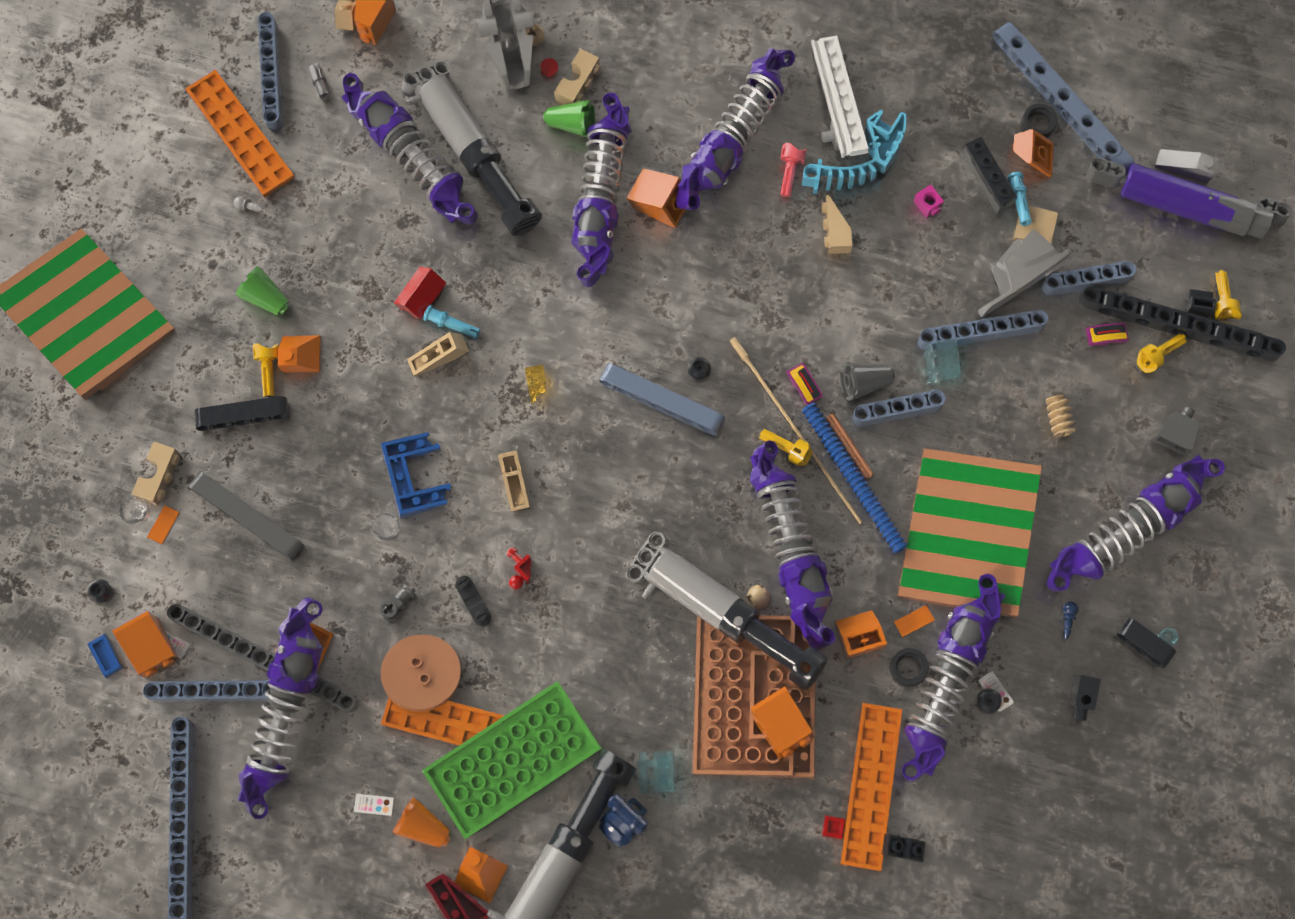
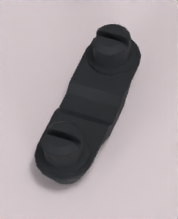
M468 576L459 577L456 580L455 586L474 622L479 626L488 625L491 621V614L473 581Z

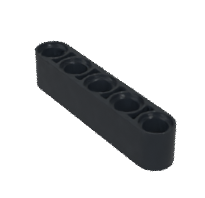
M276 396L197 408L194 410L196 430L208 431L288 418L287 398Z

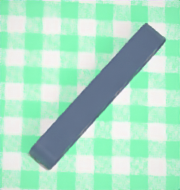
M263 12L258 17L263 119L269 130L278 131L283 126L278 27L274 16L269 12Z
M1034 310L927 328L921 332L918 346L924 351L1036 333L1044 329L1048 321V315L1043 310ZM1034 319H1040L1042 323L1038 324ZM1015 322H1021L1024 326L1019 327ZM997 325H1003L1005 330L999 329ZM978 328H984L987 333L980 332ZM960 331H966L968 336H963ZM942 334L949 335L950 339H944ZM928 337L932 342H925L923 338Z
M607 364L599 380L601 384L712 435L718 434L725 420L722 414L613 364Z
M268 680L155 681L145 684L143 695L153 702L269 701L265 692L270 687L267 684ZM236 686L237 693L230 696V689ZM256 686V694L250 696L249 690ZM157 687L158 693L152 697L151 691ZM174 687H177V694L175 696H171V690ZM197 687L196 695L191 696V689ZM213 687H217V693L214 696H210V690Z

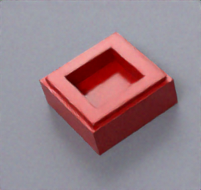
M825 815L822 836L842 840L845 819Z

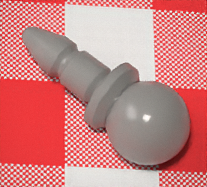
M239 196L234 200V207L239 211L249 212L253 210L258 212L264 210L262 206L252 203L250 199H246L243 196Z

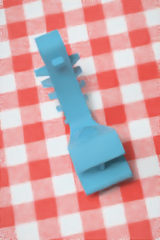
M883 110L873 114L867 119L864 132L872 160L851 167H832L822 165V160L818 158V164H809L805 167L802 186L814 187L813 194L817 193L820 176L827 177L826 191H830L832 177H837V191L842 188L844 177H847L848 189H852L855 176H857L860 186L865 182L866 172L870 181L876 178L877 170L885 174L899 154L906 129V114L901 112L893 126L881 121ZM812 173L815 177H809L808 174Z

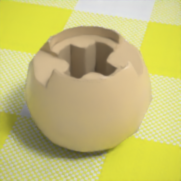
M534 24V27L525 29L527 36L535 35L533 36L532 47L539 46L543 42L545 33L541 26Z
M761 585L751 587L747 593V599L757 609L766 608L772 599L768 590L765 587L762 588Z

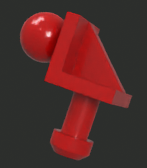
M512 547L507 551V556L517 563L514 566V570L518 575L510 578L509 586L514 590H519L523 586V580L527 585L531 583L532 559L529 554L522 558L517 553L518 550Z

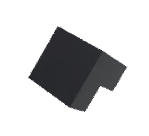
M1190 289L1186 296L1185 312L1209 318L1215 311L1216 299H1213L1214 292Z

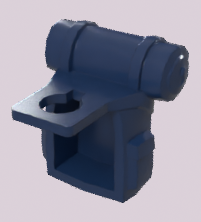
M619 794L610 797L607 804L610 810L602 816L598 827L618 847L626 846L636 833L640 834L646 830L649 822L643 815L647 812V809L634 797L627 802ZM632 805L637 806L640 812L636 811Z

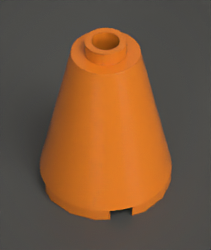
M414 797L407 804L392 831L395 835L438 848L442 845L446 846L451 838L450 830Z

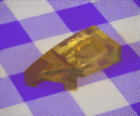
M543 364L525 367L531 403H534L536 401L535 398L546 390Z

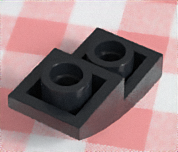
M884 834L882 855L923 862L926 842Z

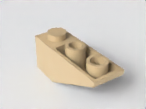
M356 0L338 1L334 9L336 29L354 30L356 26L354 21Z
M826 195L825 202H822V213L826 214V219H823V230H827V236L824 237V245L828 247V254L851 253V228L831 197Z

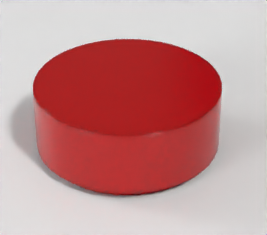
M546 58L540 64L541 72L544 76L553 77L558 73V63L555 59Z

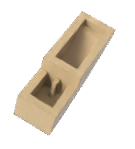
M517 450L498 454L510 510L515 511L530 507Z

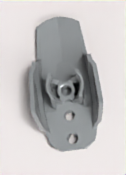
M1032 230L1023 241L1021 239L1015 240L992 268L1000 297L978 310L979 315L983 317L1065 264L1071 259V249L1069 248L1059 254L1036 230Z

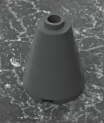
M846 362L841 365V368L844 367V369L840 373V384L843 394L847 393L849 396L846 398L847 400L857 399L890 385L895 379L894 370L889 365Z

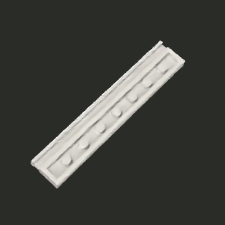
M837 36L821 38L819 41L811 40L812 50L841 157L868 153V145Z

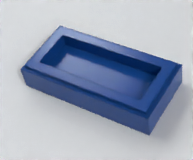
M106 634L87 643L105 678L124 668Z

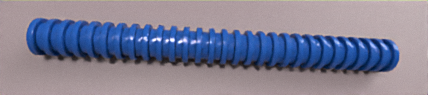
M816 403L808 404L803 408L802 414H805V418L809 419L808 423L812 424V429L815 428L814 432L818 433L817 437L822 439L821 443L825 444L824 447L828 449L827 452L831 453L830 457L834 458V463H837V467L841 469L840 472L844 473L843 477L847 478V483H850L853 492L857 493L856 497L860 498L859 501L863 503V508H866V512L870 513L869 517L873 518V523L877 524L876 528H879V532L883 533L882 537L887 539L886 543L890 544L889 548L893 549V553L902 551L908 545L907 542H904L905 538L900 536L901 532H898V528L894 527L895 523L890 521L892 518L887 516L888 512H885V508L881 507L882 503L877 501L878 497L874 496L875 492H872V488L868 487L869 483L864 481L865 477L861 476L862 472H859V468L855 467L856 463L851 461L852 457L848 456L849 453L845 451L846 448L842 447L843 443L839 442V437H836V433L832 432L833 428L829 427L830 423L826 422L827 419L823 417L824 414L819 412L820 408L816 407Z

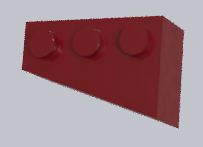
M441 873L425 884V889L444 919H491L484 907L464 892L462 888L444 873Z

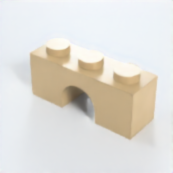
M580 49L572 61V71L580 77L574 81L562 78L554 91L555 101L562 104L582 101L584 92L589 90L592 85L593 77L597 76L600 72L599 57Z
M153 442L146 459L151 464L157 466V473L149 479L138 477L132 495L138 500L158 506L159 502L165 497V488L172 480V471L179 463L180 453L175 448Z

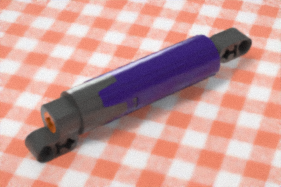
M1095 158L1092 160L1086 173L1090 181L1110 188H1116L1123 184L1120 192L1123 198L1243 237L1245 234L1263 239L1270 225L1283 226L1292 213V208L1289 204L1263 196L1256 203L1135 163L1130 166L1126 174V170L1122 165L1106 159Z

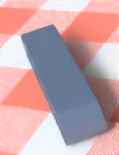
M1123 261L1052 273L1045 279L1042 290L1046 295L1054 296L1084 291L1089 286L1102 288L1125 284L1134 276L1136 266L1130 261ZM1122 270H1126L1129 275L1124 274ZM1103 273L1109 274L1111 278H1107ZM1085 276L1091 277L1093 281L1087 280ZM1067 279L1073 280L1075 284H1070ZM1049 282L1054 283L1056 287L1050 286Z
M932 390L859 405L854 410L852 421L856 426L863 427L937 412L943 407L946 400L945 394L940 390ZM937 398L940 401V403L935 404L932 402L931 399ZM913 402H919L922 407H915ZM894 406H901L903 411H896ZM881 409L885 414L878 415L875 410ZM864 413L866 418L860 419L857 417V414Z

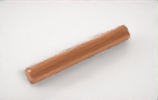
M833 413L827 416L826 422L830 423L829 426L833 428L836 437H839V442L843 443L842 446L846 448L845 451L849 453L848 456L852 457V462H855V466L859 468L858 471L862 472V477H865V480L872 478L874 475L836 415Z

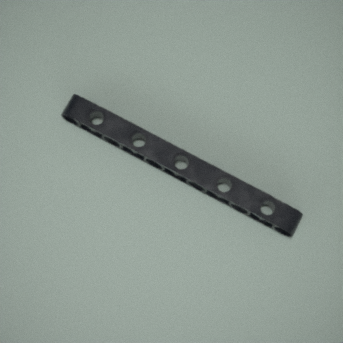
M1089 286L1084 289L1079 298V303L1083 308L1099 312L1103 315L1174 335L1183 334L1185 338L1247 356L1276 361L1286 351V344L1280 339L1118 292ZM1086 295H1090L1093 300L1087 299ZM1123 305L1129 307L1130 310H1125ZM1160 316L1165 317L1167 321L1161 320ZM1197 326L1201 327L1204 332L1199 331ZM1234 337L1239 338L1241 342H1237ZM1271 347L1275 348L1278 353H1275Z

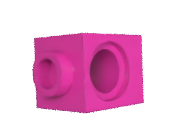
M929 185L916 193L914 203L924 216L928 218L931 215L936 216L942 211L941 208L944 200L933 186ZM926 201H932L934 204L929 205Z

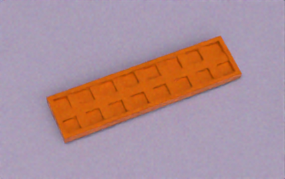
M216 69L185 88L264 198L295 178Z
M388 698L381 725L459 746L504 715L447 701L440 707L429 711H410L401 708Z
M862 703L840 865L882 871V850L884 834L887 832L902 709Z

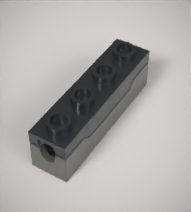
M979 137L966 143L962 155L996 213L998 214L1013 207L1017 196L983 138Z

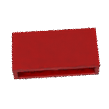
M420 266L394 301V304L401 310L407 311L414 318L421 319L427 307L433 303L447 282L431 268Z

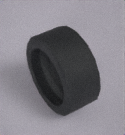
M1033 104L1026 109L1022 116L1021 129L1023 132L1034 129L1048 138L1057 126V114L1053 108L1046 104ZM1033 114H1041L1049 120V127L1046 130H1037L1029 124V117Z
M905 648L898 651L890 663V674L893 680L904 687L919 685L926 678L929 671V663L926 656L914 648ZM912 656L919 661L921 671L916 678L906 679L899 674L898 663L903 657Z

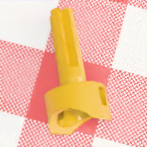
M1220 270L1218 273H1215L1220 299L1215 306V319L1217 321L1224 319L1240 320L1242 317L1240 303L1237 299H1231L1227 272Z
M1178 334L1159 347L1152 344L1143 347L1139 351L1137 358L1139 368L1145 373H1150L1164 365V356L1187 343L1185 335Z
M257 343L253 345V359L261 362L263 396H275L272 361L278 359L279 345L276 344L272 348H267Z
M766 429L760 433L759 439L765 442L768 440L773 441L779 449L790 453L788 460L796 466L807 465L813 454L810 444L802 439L797 440L794 444Z

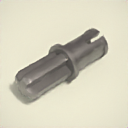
M312 64L309 67L313 78L312 83L316 86L319 98L326 99L330 96L326 85L327 80L323 77L319 65Z

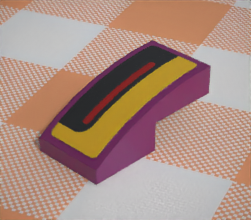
M1125 323L1097 325L1085 329L1089 346H1106L1109 343H1126L1129 341Z
M803 363L786 371L792 385L798 390L805 405L823 396Z

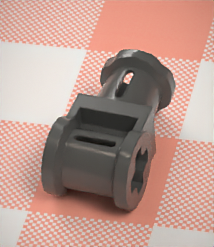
M403 584L402 589L395 596L392 595L380 605L381 615L388 622L396 621L400 613L405 609L406 603L412 597L415 598L416 594L407 585ZM387 609L393 610V613H391V614H390L389 612L387 613L386 610H387Z

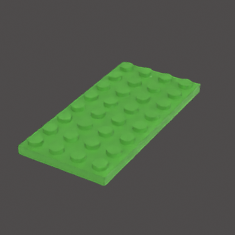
M557 681L424 768L422 772L464 839H467L601 750V747Z

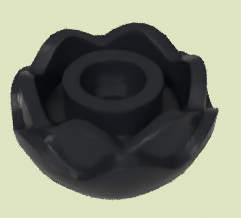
M696 357L689 362L688 374L694 379L701 380L710 375L711 365L707 359Z
M103 579L94 580L87 588V595L94 603L106 602L112 593V587L108 581Z
M992 688L982 690L977 696L978 707L988 714L998 711L1002 705L1000 693Z

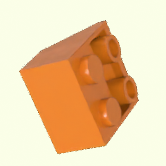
M872 610L835 621L847 659L883 649L887 645L882 627Z

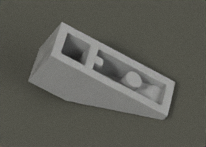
M1160 149L1155 167L1208 184L1215 173L1219 158L1200 152Z

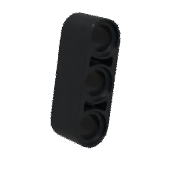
M1128 618L1117 633V636L1122 641L1161 668H1166L1176 654V650L1171 645L1132 618Z

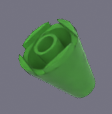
M591 100L549 107L544 112L543 119L547 126L588 137L589 127L595 124V107L590 104L592 103Z
M255 267L246 276L248 277L246 281H242L238 287L236 296L277 316L280 314L284 315L290 307L288 305L289 300L262 268Z

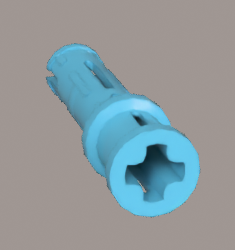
M1013 172L1008 175L1007 180L1017 196L1015 202L1020 225L1028 226L1032 223L1026 199L1027 187L1023 182L1024 174L1022 172Z
M429 305L425 311L423 320L432 321L438 324L439 327L446 326L474 340L478 338L479 328L449 316L448 312L434 309L432 305Z

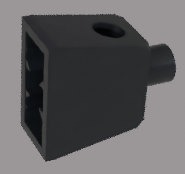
M1073 675L1070 706L1076 707L1074 719L1086 721L1088 710H1095L1101 682L1100 678ZM1083 696L1085 697L1084 703L1081 701Z

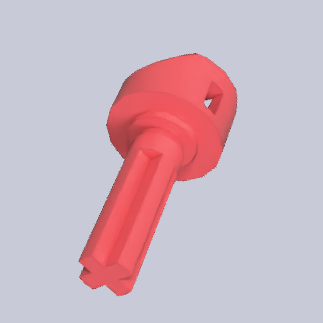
M791 143L783 144L780 159L786 162L780 193L783 197H791L797 164L804 163L807 150H799Z

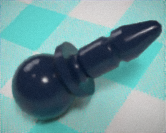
M1072 601L1066 602L1063 605L1064 615L1062 618L1066 619L1064 622L1065 628L1063 629L1065 639L1069 638L1073 624L1072 620H1076L1075 616L1079 611L1078 605Z

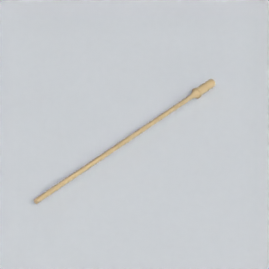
M736 337L732 338L730 343L741 357V360L749 365L798 437L806 441L751 363L750 355L747 354ZM813 452L812 457L855 519L861 524L862 520Z

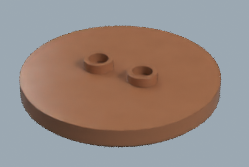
M413 635L400 640L387 652L381 666V681L387 696L401 708L417 712L433 710L446 703L456 692L461 677L460 662L454 649L444 640L431 635Z

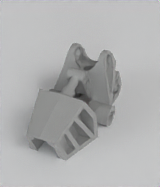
M482 0L484 7L481 21H477L480 37L490 36L491 44H486L485 46L508 90L529 86L533 35L527 36L525 29L534 27L531 11H526L519 0H498L494 3L491 0ZM512 23H515V28L518 37V43H515V46L513 45L512 41L515 40ZM498 25H499V29H500V35H501L502 42H505V43H506V47H505L504 45L501 46L500 39H499V34H498V29H497V26H498Z

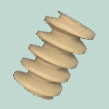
M1064 395L1052 396L1045 400L1046 404H1048L1047 410L1050 412L1048 417L1052 419L1050 420V425L1053 426L1051 432L1054 433V438L1065 437L1077 431L1076 428H1070V426L1075 424V421H1069L1074 415L1067 413L1072 410L1071 406H1066L1071 400L1064 399Z

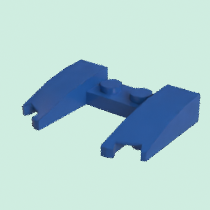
M428 432L381 443V450L389 473L400 518L426 512L446 505L448 500H444L446 490L451 488L450 483L415 492L413 490L406 460L440 450L438 443L433 446L428 441Z

